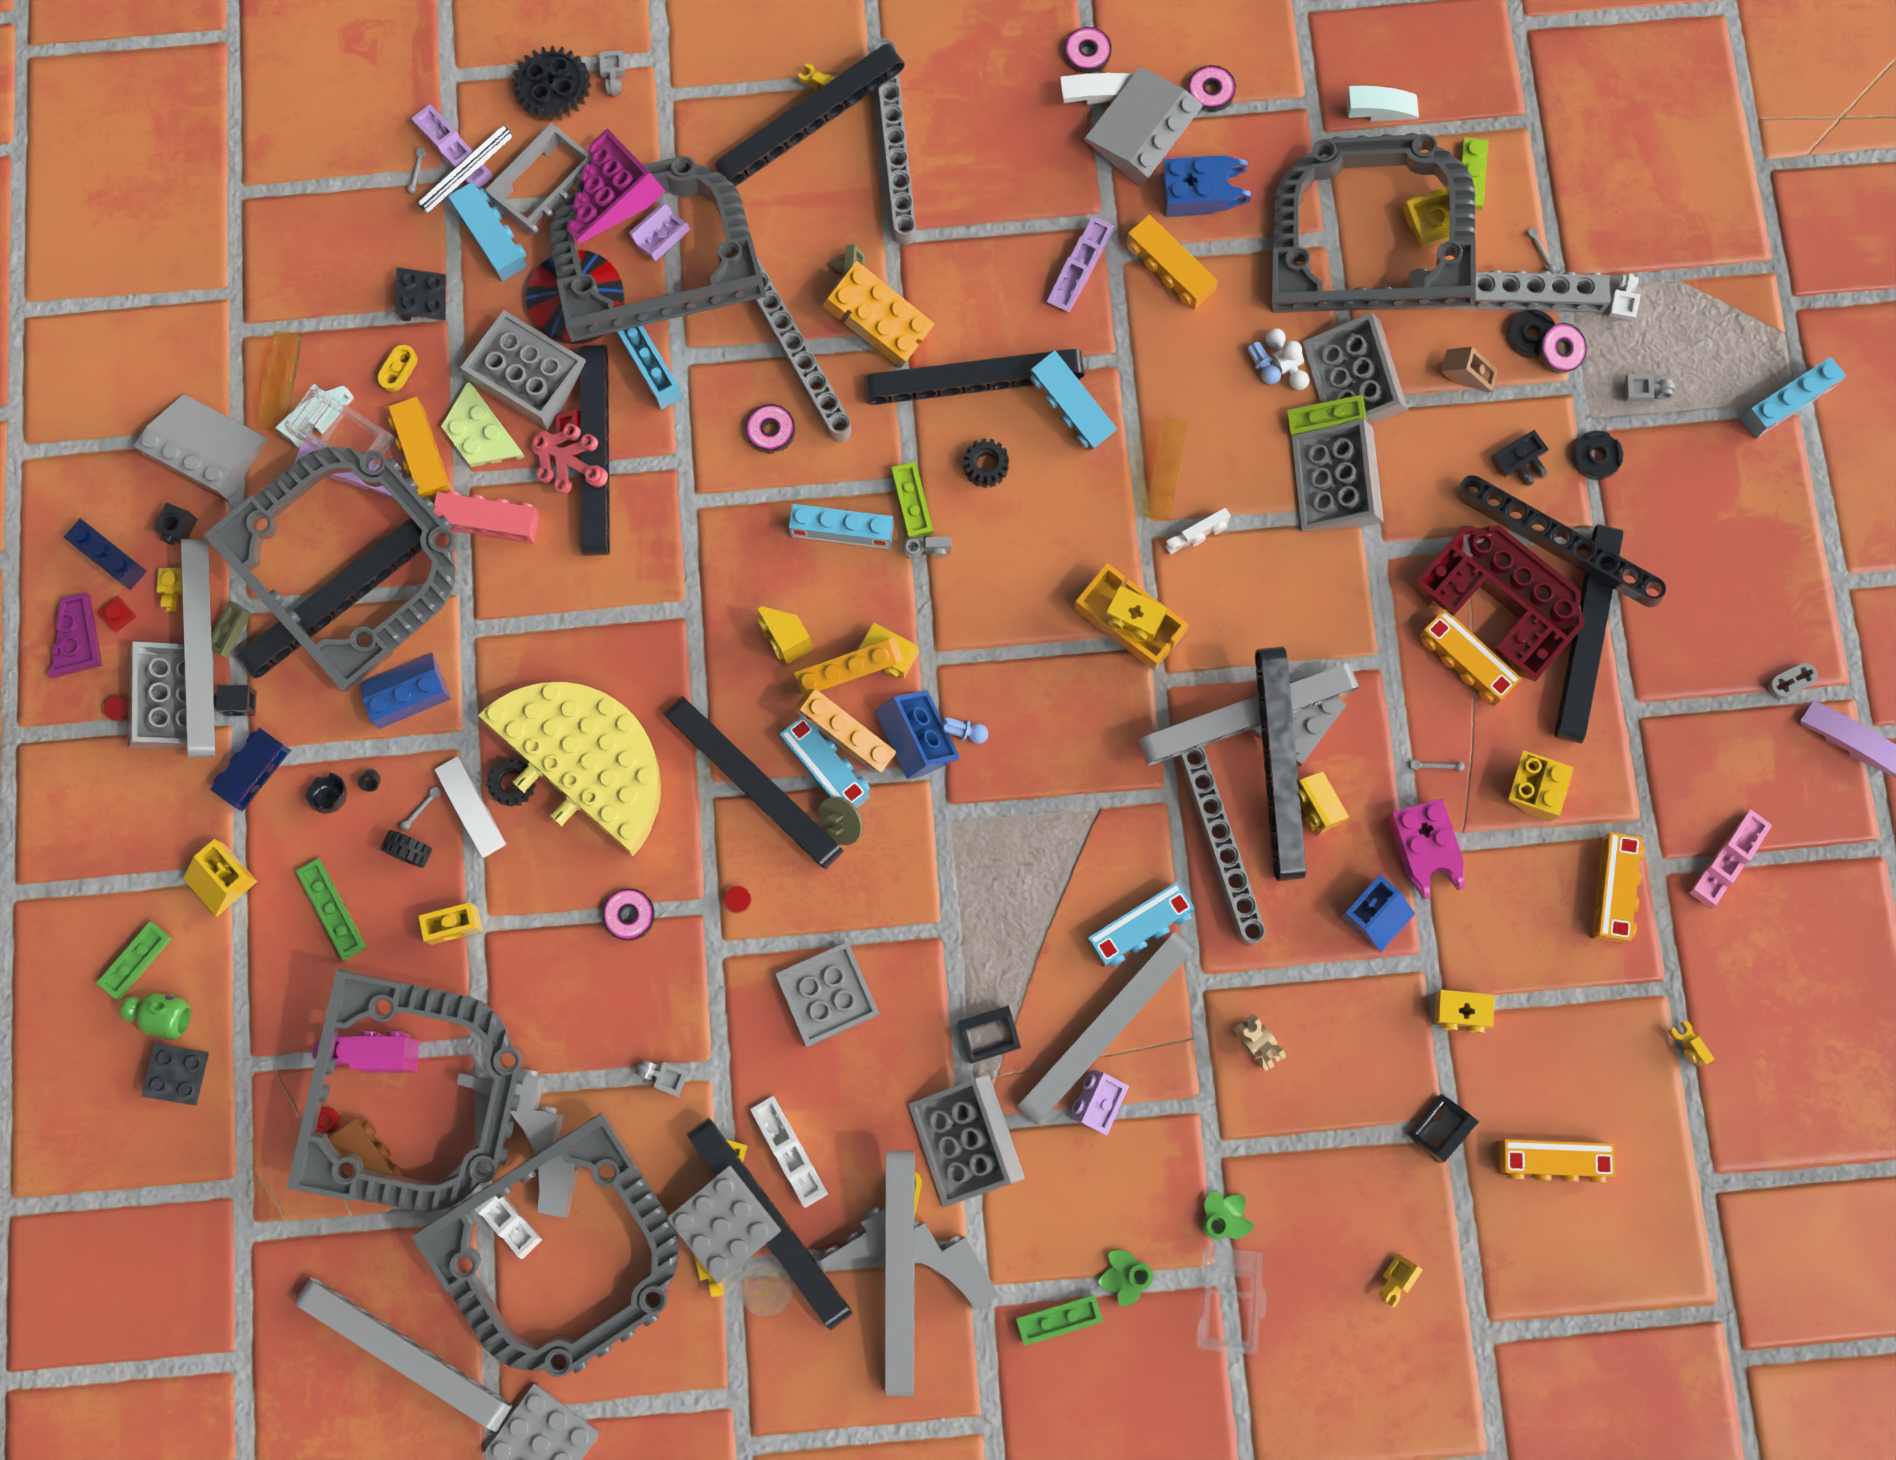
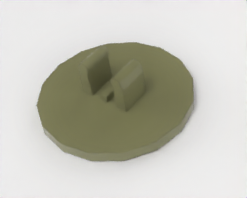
M839 796L829 797L822 802L818 813L822 829L840 845L855 843L862 835L863 829L862 819L857 808L850 801Z

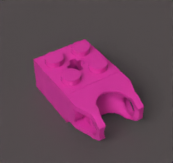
M1443 798L1392 812L1387 817L1402 866L1405 868L1408 879L1418 890L1422 900L1431 897L1430 875L1432 872L1439 871L1444 873L1453 883L1456 890L1465 888L1463 876L1464 860ZM1421 828L1426 831V833H1427L1426 838L1424 837V834H1423V835H1420V834H1419L1418 831H1419Z
M361 1031L360 1036L337 1037L332 1058L336 1059L335 1066L349 1067L351 1070L364 1073H417L419 1040L412 1039L411 1034H404L401 1031H388L387 1036L374 1031ZM320 1039L313 1043L312 1057L314 1059L317 1057Z

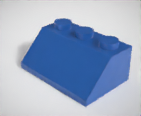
M433 653L361 682L364 705L371 722L379 729L451 699Z
M928 690L894 696L875 710L891 748L896 751L895 755L906 779L924 776L960 758L949 734L943 732V721Z

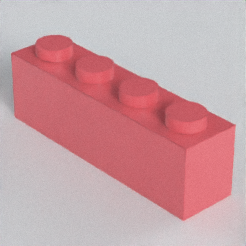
M446 491V493L437 492L434 503L436 507L433 509V512L438 517L441 515L446 517L453 525L449 529L450 531L532 544L535 542L540 514L532 504L520 502L519 505L510 504L509 501L496 498L495 501L485 500L484 497L479 495L466 497L454 491Z

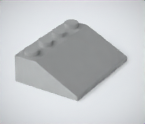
M1139 67L1084 140L1140 186L1149 178L1203 107V104L1185 89Z
M503 310L460 369L467 381H470V383L545 429H548L555 420L556 414H559L586 361Z
M1372 312L1303 341L1321 403L1362 395L1368 423L1384 420L1408 410L1381 321Z
M183 394L147 425L134 447L146 458L229 501L268 438Z
M1365 419L1292 436L1301 528L1303 532L1360 528L1384 522L1374 430Z
M133 641L129 648L128 749L187 747L184 644ZM212 650V672H213V675H214V650Z
M990 1075L969 1080L909 1104L943 1208L1025 1179Z

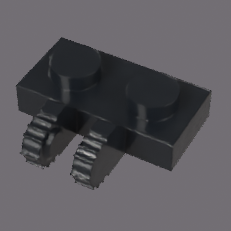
M1534 429L1493 454L1491 459L1505 478L1517 471L1526 486H1530L1534 483V479L1526 465L1530 463L1531 469L1537 477L1543 478L1547 476V471L1538 458L1546 454L1549 449Z

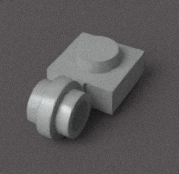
M623 50L599 52L601 78H610L606 79L607 94L618 96V93H622L621 79L616 77L625 76Z
M1628 374L1625 378L1626 401L1652 402L1654 393L1657 394L1659 399H1668L1675 392V384L1672 383V380L1662 379L1657 381V384H1654L1653 374Z
M925 537V540L921 541L911 538L904 543L903 552L910 559L919 558L923 552L936 558L945 557L946 554H951V537ZM912 546L918 548L916 551L909 550V548Z
M642 1059L641 1064H637V1075L652 1080L653 1075L657 1077L654 1088L677 1097L680 1096L689 1071L663 1062L660 1072L656 1070L657 1065Z

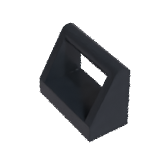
M1009 1006L958 1021L970 1064L1021 1049ZM1007 1020L1013 1040L972 1052L967 1035L968 1031Z
M1440 1094L1408 1131L1407 1135L1438 1163H1445L1479 1121L1445 1095ZM1446 1106L1461 1120L1436 1149L1421 1138L1420 1134L1443 1107Z

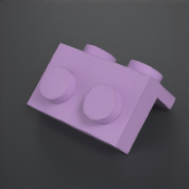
M663 202L639 223L629 235L641 252L656 261L679 241L690 228L685 221L674 215L669 206Z

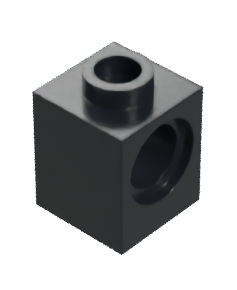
M166 502L153 530L161 535L159 539L170 545H174L175 542L181 544V539L189 538L198 519L189 511ZM178 523V526L171 530L172 525Z
M218 685L217 693L213 699L214 707L223 716H255L257 691L249 685Z

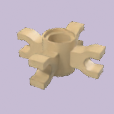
M1251 1014L1244 1020L1247 1027L1240 1023L1233 1028L1236 1036L1242 1040L1241 1043L1254 1060H1257L1259 1066L1264 1071L1274 1067L1271 1058L1278 1062L1287 1057L1283 1049L1277 1045V1041L1264 1025H1261L1259 1018L1254 1014Z

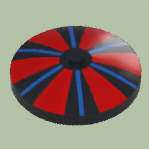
M578 250L582 272L594 278L599 294L611 299L614 307L623 306L625 303L624 286L615 267L604 257L596 253ZM553 256L542 262L532 274L526 290L527 309L537 328L547 337L565 344H584L602 337L603 335L571 342L565 324Z

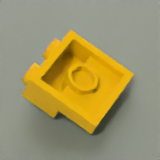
M1437 189L1425 196L1415 195L1405 202L1402 211L1410 231L1415 232L1420 248L1449 240V200L1446 190Z

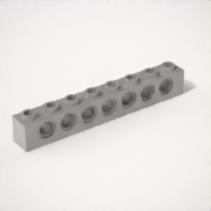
M1425 268L1411 270L1406 279V288L1424 287V278L1432 271H1428ZM1500 270L1489 272L1476 271L1475 306L1427 307L1418 309L1529 311L1536 309L1542 312L1604 313L1610 304L1609 275H1601L1597 272L1584 275L1574 272L1551 274L1548 271L1539 273H1526L1525 271L1502 273ZM1478 286L1484 287L1487 291H1481ZM1503 287L1509 288L1512 292L1505 291ZM1528 288H1533L1536 293L1529 291ZM1552 288L1558 289L1561 293H1556ZM1577 289H1582L1586 294L1580 293Z

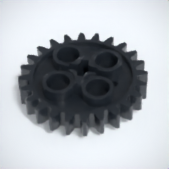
M551 46L550 52H546V49L542 47L540 54L533 50L534 57L532 58L525 55L526 63H518L520 70H514L516 78L512 79L514 85L513 92L524 112L529 110L531 117L538 113L540 120H543L545 115H547L549 121L552 122L553 116L557 115L559 120H562V114L564 113L571 117V109L578 112L577 104H586L584 97H589L590 95L588 88H591L589 81L591 78L585 62L582 63L579 55L574 57L572 50L566 54L564 47H561L556 52L554 46Z

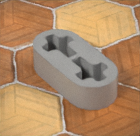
M1799 664L1770 680L1768 692L1775 699H1785L1816 682L1818 677L1817 670L1811 664ZM1806 672L1808 674L1806 679L1797 681L1795 678L1801 673ZM1787 681L1790 684L1784 690H1778L1776 687Z

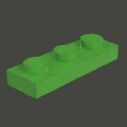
M150 921L100 978L97 984L113 998L121 1000L173 938L157 924Z
M1095 1294L1016 1318L1024 1346L1103 1322Z

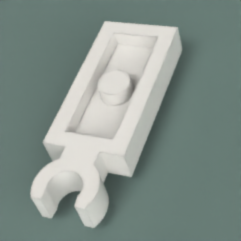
M1224 508L1182 531L1180 535L1166 541L1167 545L1165 547L1171 555L1182 547H1187L1191 544L1193 546L1199 545L1206 539L1205 536L1213 532L1215 535L1219 534L1228 527L1227 524L1231 515Z

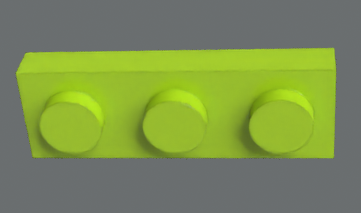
M1464 137L1461 149V162L1465 165L1474 183L1475 210H1482L1484 206L1488 140Z
M1362 395L1287 410L1292 436L1360 419L1367 421Z
M916 461L891 467L908 538H918L933 534Z

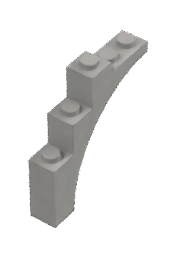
M526 1069L523 1084L517 1085L515 1094L520 1095L517 1111H512L511 1115L524 1130L535 1156L559 1140L564 1115L556 1114V1108L541 1106V1110L538 1111L545 1079L538 1077L537 1071ZM468 1070L467 1075L459 1073L457 1084L475 1089L490 1097L494 1079L483 1078V1072ZM558 1154L538 1167L540 1191L537 1213L563 1218L569 1217L580 1165L566 1163L561 1154Z
M876 1207L864 1214L866 1220L862 1222V1225L866 1230L865 1234L862 1235L861 1231H858L846 1238L849 1244L840 1249L835 1245L822 1253L825 1257L820 1261L823 1269L826 1271L845 1261L864 1256L886 1255V1208L880 1211ZM918 1221L915 1222V1261L925 1264L947 1277L964 1293L975 1310L999 1296L966 1237L960 1240L957 1235L944 1243L947 1249L942 1251L927 1224L920 1225Z

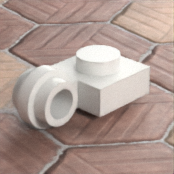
M1634 274L1622 275L1619 289L1623 291L1615 290L1613 293L1609 316L1631 321L1635 320L1641 294L1631 293L1635 292L1638 284V277H1634Z

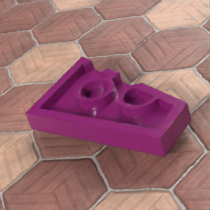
M85 592L61 598L56 625L58 629L56 644H53L52 650L54 655L53 664L49 668L48 674L51 678L103 666L90 595Z

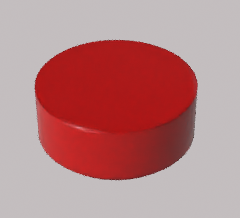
M120 695L110 697L104 705L105 715L115 722L127 720L128 699Z
M734 886L725 894V904L734 913L745 912L751 905V895L742 886Z
M321 1107L316 1132L333 1133L340 1124L339 1113L331 1107Z

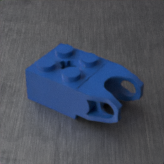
M1226 155L1164 159L1161 176L1165 217L1214 214L1217 211H1227L1236 206L1249 203L1251 191L1234 187L1228 182V179L1246 172L1248 162Z

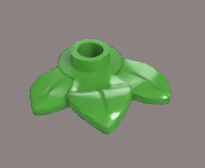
M1217 1190L1212 1191L1207 1196L1204 1203L1207 1216L1203 1220V1230L1209 1238L1219 1240L1228 1236L1233 1239H1240L1252 1231L1254 1224L1242 1217L1246 1204L1245 1196L1231 1195L1223 1199ZM1214 1220L1219 1221L1221 1224V1228L1218 1231H1214L1211 1227Z
M1123 1250L1111 1251L1108 1253L1112 1268L1103 1273L1099 1279V1284L1108 1291L1118 1292L1119 1306L1132 1305L1139 1299L1141 1290L1146 1289L1152 1283L1153 1272L1147 1264L1137 1262L1130 1252ZM1138 1270L1144 1273L1142 1281H1136L1134 1278V1273Z

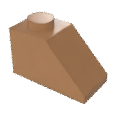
M1474 347L1447 349L1441 372L1453 383L1485 392H1493L1498 369Z

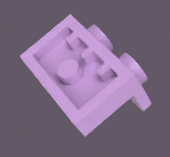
M1091 1070L1090 1074L1084 1079L1083 1089L1079 1098L1072 1106L1070 1119L1080 1122L1104 1135H1108L1129 1086L1103 1072Z

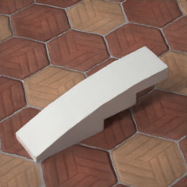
M1096 73L1060 77L1063 103L1087 100V105L1110 102L1111 105L1134 73Z
M455 757L436 768L435 771L481 856L485 858L505 846L506 843L488 807L484 804L475 784L469 778L461 760Z
M772 1096L750 1109L804 1208L828 1195L820 1177L775 1097Z
M461 1165L457 1167L448 1177L458 1174L460 1172ZM490 1180L486 1183H479L475 1190L466 1197V1200L493 1182ZM495 1195L475 1208V1211L484 1217L496 1234L502 1237L521 1259L542 1241V1238L506 1196L498 1199Z

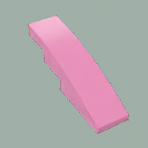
M1750 809L1717 851L1689 893L1710 909L1715 907L1726 889L1734 883L1744 865L1751 860L1772 825Z

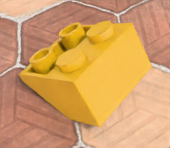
M763 606L758 608L760 617L757 618V621L766 639L772 638L769 641L778 660L784 659L788 665L814 651L810 637L797 615Z
M1523 750L1508 800L1525 813L1552 822L1561 814L1574 767Z
M1324 772L1306 777L1298 782L1300 806L1306 815V825L1310 831H1315L1317 836L1344 823L1349 818Z
M213 839L193 857L183 877L185 882L216 917L258 882L226 844L216 839Z

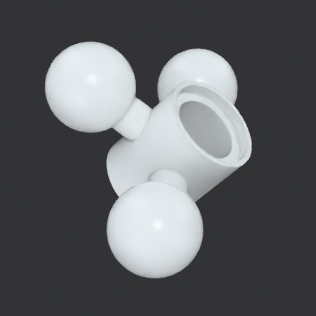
M1273 328L1269 330L1266 334V342L1270 347L1276 348L1278 351L1271 355L1273 357L1272 364L1279 367L1281 375L1288 371L1290 372L1289 382L1293 389H1305L1309 384V376L1306 372L1297 368L1304 364L1301 345L1293 340L1285 343V333L1281 329Z

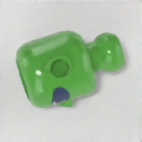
M153 992L143 1001H140L137 997L125 998L120 1006L119 1014L127 1022L137 1020L139 1030L146 1035L173 1040L180 1038L187 1030L191 1018V1008L188 1002L176 997L174 994L165 995Z

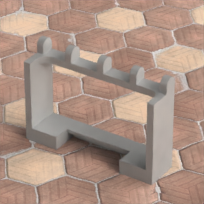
M551 123L485 191L490 202L533 236L539 231L535 225L536 222L544 214L551 218L554 214L550 208L560 197L565 201L569 197L566 191L577 180L580 181L583 167L585 164H590L592 155ZM561 144L582 163L526 218L505 201L514 191L512 184L541 154L547 157Z

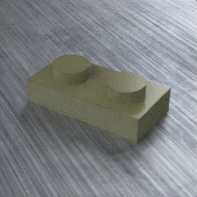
M229 600L211 634L212 650L228 658L251 612L238 603Z

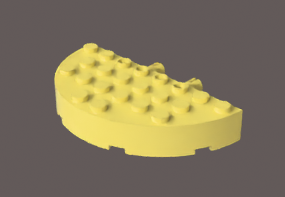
M548 682L512 691L490 704L478 715L490 730L527 762L528 766L512 781L518 789L520 788L525 793L540 776L548 780L565 796L566 800L550 814V817L562 827L577 810H581L630 855L634 856L647 839L659 810L661 776L657 757L645 730L625 706L609 695L588 686L567 682Z

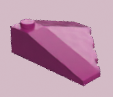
M608 128L589 145L588 153L592 155L589 165H584L580 178L582 183H585L583 192L576 193L573 209L577 211L574 221L568 222L567 230L579 243L647 209L665 192V189Z

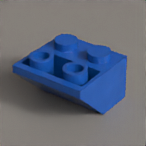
M1380 874L1342 914L1341 918L1381 953L1415 915V912L1402 893Z

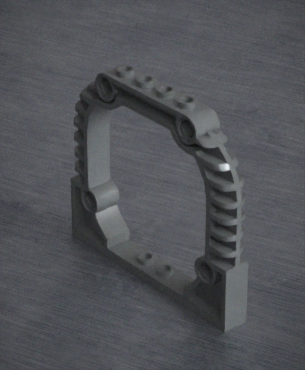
M1408 133L1406 135L1384 134L1373 137L1360 135L1353 138L1337 136L1331 139H1322L1314 144L1312 153L1302 157L1295 166L1285 173L1275 196L1272 276L1273 313L1475 306L1476 240L1474 183L1465 165L1453 157L1449 151L1437 147V141L1433 136L1429 134ZM1421 150H1428L1429 152L1422 153V152H1420V151H1421ZM1322 155H1329L1326 158L1320 157ZM1406 165L1415 174L1435 175L1446 188L1449 200V241L1439 246L1437 251V267L1424 278V287L1392 288L1384 286L1379 289L1358 287L1354 290L1323 291V282L1311 272L1310 253L1307 249L1299 247L1300 207L1303 195L1312 182L1333 178L1343 168ZM1453 256L1455 258L1452 260H1447L1444 257ZM1298 261L1303 262V264L1299 266L1293 265L1295 262Z
M687 156L643 165L665 189V192L671 191L681 197L700 194L714 203L721 217L726 241L722 242L717 248L720 265L710 277L712 285L614 307L611 299L599 294L594 278L591 275L583 274L577 249L578 241L567 230L568 222L574 221L577 211L573 209L576 193L583 192L585 183H582L580 180L576 185V192L566 199L564 207L557 210L550 226L549 238L565 324L571 342L766 297L743 203L734 184L727 180L724 175L718 172H711L706 166L695 165L693 159Z
M327 447L312 451L300 458L257 495H251L207 531L204 536L344 692H348L393 654V651L433 618L447 603L455 584L456 568L452 553L456 549L457 539L449 530L453 525L444 515L438 517L433 512L436 506L426 495L421 498L417 494L416 490L419 487L409 476L406 479L401 476L399 471L402 468L392 457L387 460L382 453L376 450H368L361 453L351 448ZM373 459L381 461L378 469L369 470L370 461ZM354 472L367 485L373 487L384 486L422 529L420 537L421 546L432 560V566L428 580L418 593L375 629L372 630L369 627L362 626L353 630L350 639L335 640L323 638L319 643H316L298 623L301 621V618L291 608L287 611L281 604L284 599L275 589L270 591L252 570L260 564V550L263 539H269L277 532L278 526L275 520L277 516L319 481L332 474ZM261 519H267V527L264 530L258 531L256 528L257 522ZM443 535L448 536L449 543L447 546L438 547L436 544L437 539ZM363 634L371 636V642L366 647H361L359 644V639Z
M345 969L337 970L287 1188L353 1201L358 1199L416 1211H437L461 1202L475 1190L479 1183H486L494 1178L499 1166L505 1165L508 1149L504 1148L505 1139L511 1138L514 1122L510 1121L511 1112L517 1111L520 1095H515L517 1085L523 1084L526 1069L521 1068L523 1063L522 1051L517 1046L511 1045L510 1035L499 1015L487 1004L471 996ZM380 1000H386L390 1003L391 1010L389 1014H383L379 1011L378 1003ZM398 1012L457 1023L473 1030L486 1043L485 1067L488 1074L494 1079L480 1144L474 1146L466 1154L458 1174L444 1180H419L365 1169L363 1160L359 1155L355 1153L342 1155L331 1143L326 1133L315 1132L322 1102L327 1101L330 1086H327L326 1083L328 1075H332L335 1069L336 1059L332 1057L339 1028L347 1029L357 1021L371 1016L378 1022H385L395 1017ZM502 1054H512L515 1057V1064L513 1066L504 1065L501 1061ZM487 1161L491 1165V1171L482 1173L477 1167L478 1162ZM342 1163H350L354 1167V1173L352 1175L345 1174L341 1169Z
M604 1111L411 1236L446 1293L449 1292L481 1344L495 1359L509 1367L522 1370L539 1371L546 1369L554 1377L564 1376L572 1370L574 1373L581 1371L589 1364L587 1360L595 1355L598 1358L602 1357L612 1349L611 1344L619 1339L621 1342L626 1341L636 1333L635 1328L641 1324H644L646 1327L659 1318L658 1313L665 1308L667 1303V1287L673 1279L679 1258L678 1237L676 1230L670 1221L667 1220L668 1214L638 1169L636 1161ZM561 1154L566 1163L592 1169L593 1180L602 1187L613 1185L646 1236L652 1252V1271L636 1283L629 1303L576 1338L567 1335H556L542 1344H535L519 1337L506 1323L476 1274L481 1265V1257L476 1249L470 1247L471 1233L475 1222L470 1212L495 1195L498 1199L502 1198L512 1191V1184L518 1180L522 1184L536 1175L535 1169ZM604 1164L610 1165L614 1169V1175L610 1178L603 1177L600 1174V1167ZM459 1258H469L472 1262V1268L469 1270L462 1269L459 1265ZM649 1292H657L661 1296V1301L657 1304H652L647 1300L646 1295ZM562 1354L566 1357L567 1363L563 1366H558L554 1363L553 1356Z

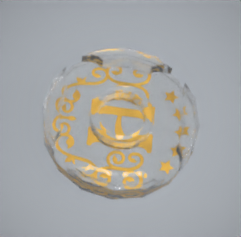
M763 1260L752 1264L744 1272L740 1280L739 1294L743 1304L750 1312L759 1316H772L780 1313L789 1305L793 1296V1280L783 1266L775 1261Z

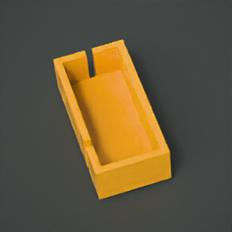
M858 261L855 262L823 304V307L839 320L848 310L851 314L844 324L899 368L906 363L935 325L934 322Z
M1107 563L1076 600L1074 610L1155 671L1167 657L1170 649L1172 650L1184 636L1189 624L1167 608L1166 614L1152 642L1147 639L1146 641H1141L1135 638L1132 632L1124 628L1119 630L1109 625V621L1105 620L1106 613L1120 585H1124L1125 576ZM1131 580L1126 583L1125 588L1162 605ZM1135 612L1131 615V618L1136 619L1139 614Z

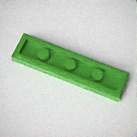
M317 858L295 870L341 959L346 961L367 949V945L322 860Z

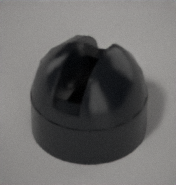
M366 769L361 773L358 785L364 791L373 792L377 790L381 777L376 770Z

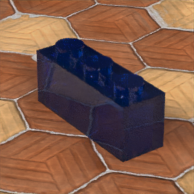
M81 518L63 537L129 590L147 572V570Z
M260 727L249 735L246 740L247 744L240 752L233 755L230 765L224 772L217 775L210 789L242 812L291 752V749Z

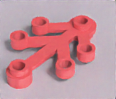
M572 423L567 424L562 432L553 435L545 431L535 435L531 443L532 451L539 455L540 459L537 478L544 483H550L554 479V471L550 465V455L555 457L558 478L554 482V488L562 494L568 493L572 487L568 478L567 465L584 474L587 483L596 488L602 487L608 479L606 470L600 466H588L572 456L586 450L593 451L597 448L598 440L591 434H585L580 442L563 448L556 446L566 440L574 441L579 438L581 434L580 428Z

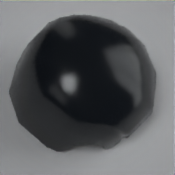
M329 773L324 778L316 777L312 785L307 789L306 799L311 809L323 814L333 813L345 804L347 788L340 776Z

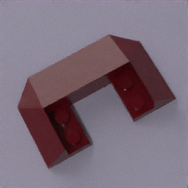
M1490 525L1482 528H1474V526L1463 527L1414 582L1428 607L1434 601L1441 608L1446 609L1452 616L1461 609L1479 587L1517 616L1520 620L1495 647L1494 651L1513 666L1511 669L1518 676L1534 682L1538 680L1585 625L1584 616L1581 614L1580 590L1500 525Z

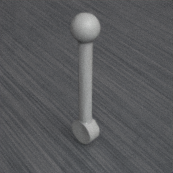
M424 148L416 150L418 158L411 185L407 187V191L410 194H415L417 191L416 182L421 162L427 155Z
M1531 228L1527 235L1530 239L1534 240L1546 264V271L1555 272L1556 266L1551 264L1537 237L1538 230Z
M1413 760L1410 763V768L1414 771L1419 768L1456 769L1461 772L1465 769V764L1463 762H1457L1456 764L1420 763L1419 760Z
M437 787L432 788L428 798L407 821L401 822L400 828L403 831L409 830L410 824L434 798L440 797L441 791Z

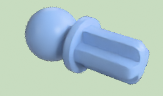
M1260 342L1250 345L1248 352L1256 363V370L1262 369V380L1267 384L1277 383L1281 378V371L1276 365L1270 364L1273 361V357L1268 356Z
M948 717L943 721V732L960 736L961 740H965L968 736L971 742L981 744L988 738V730L982 724L970 726L969 720L962 722Z

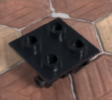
M396 268V314L401 316L402 321H411L413 316L446 320V274Z
M154 1043L141 1097L196 1106L209 1053Z

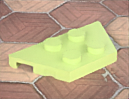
M470 381L466 383L441 427L470 467L482 466L485 463L502 462V459L514 457L522 459L525 457Z

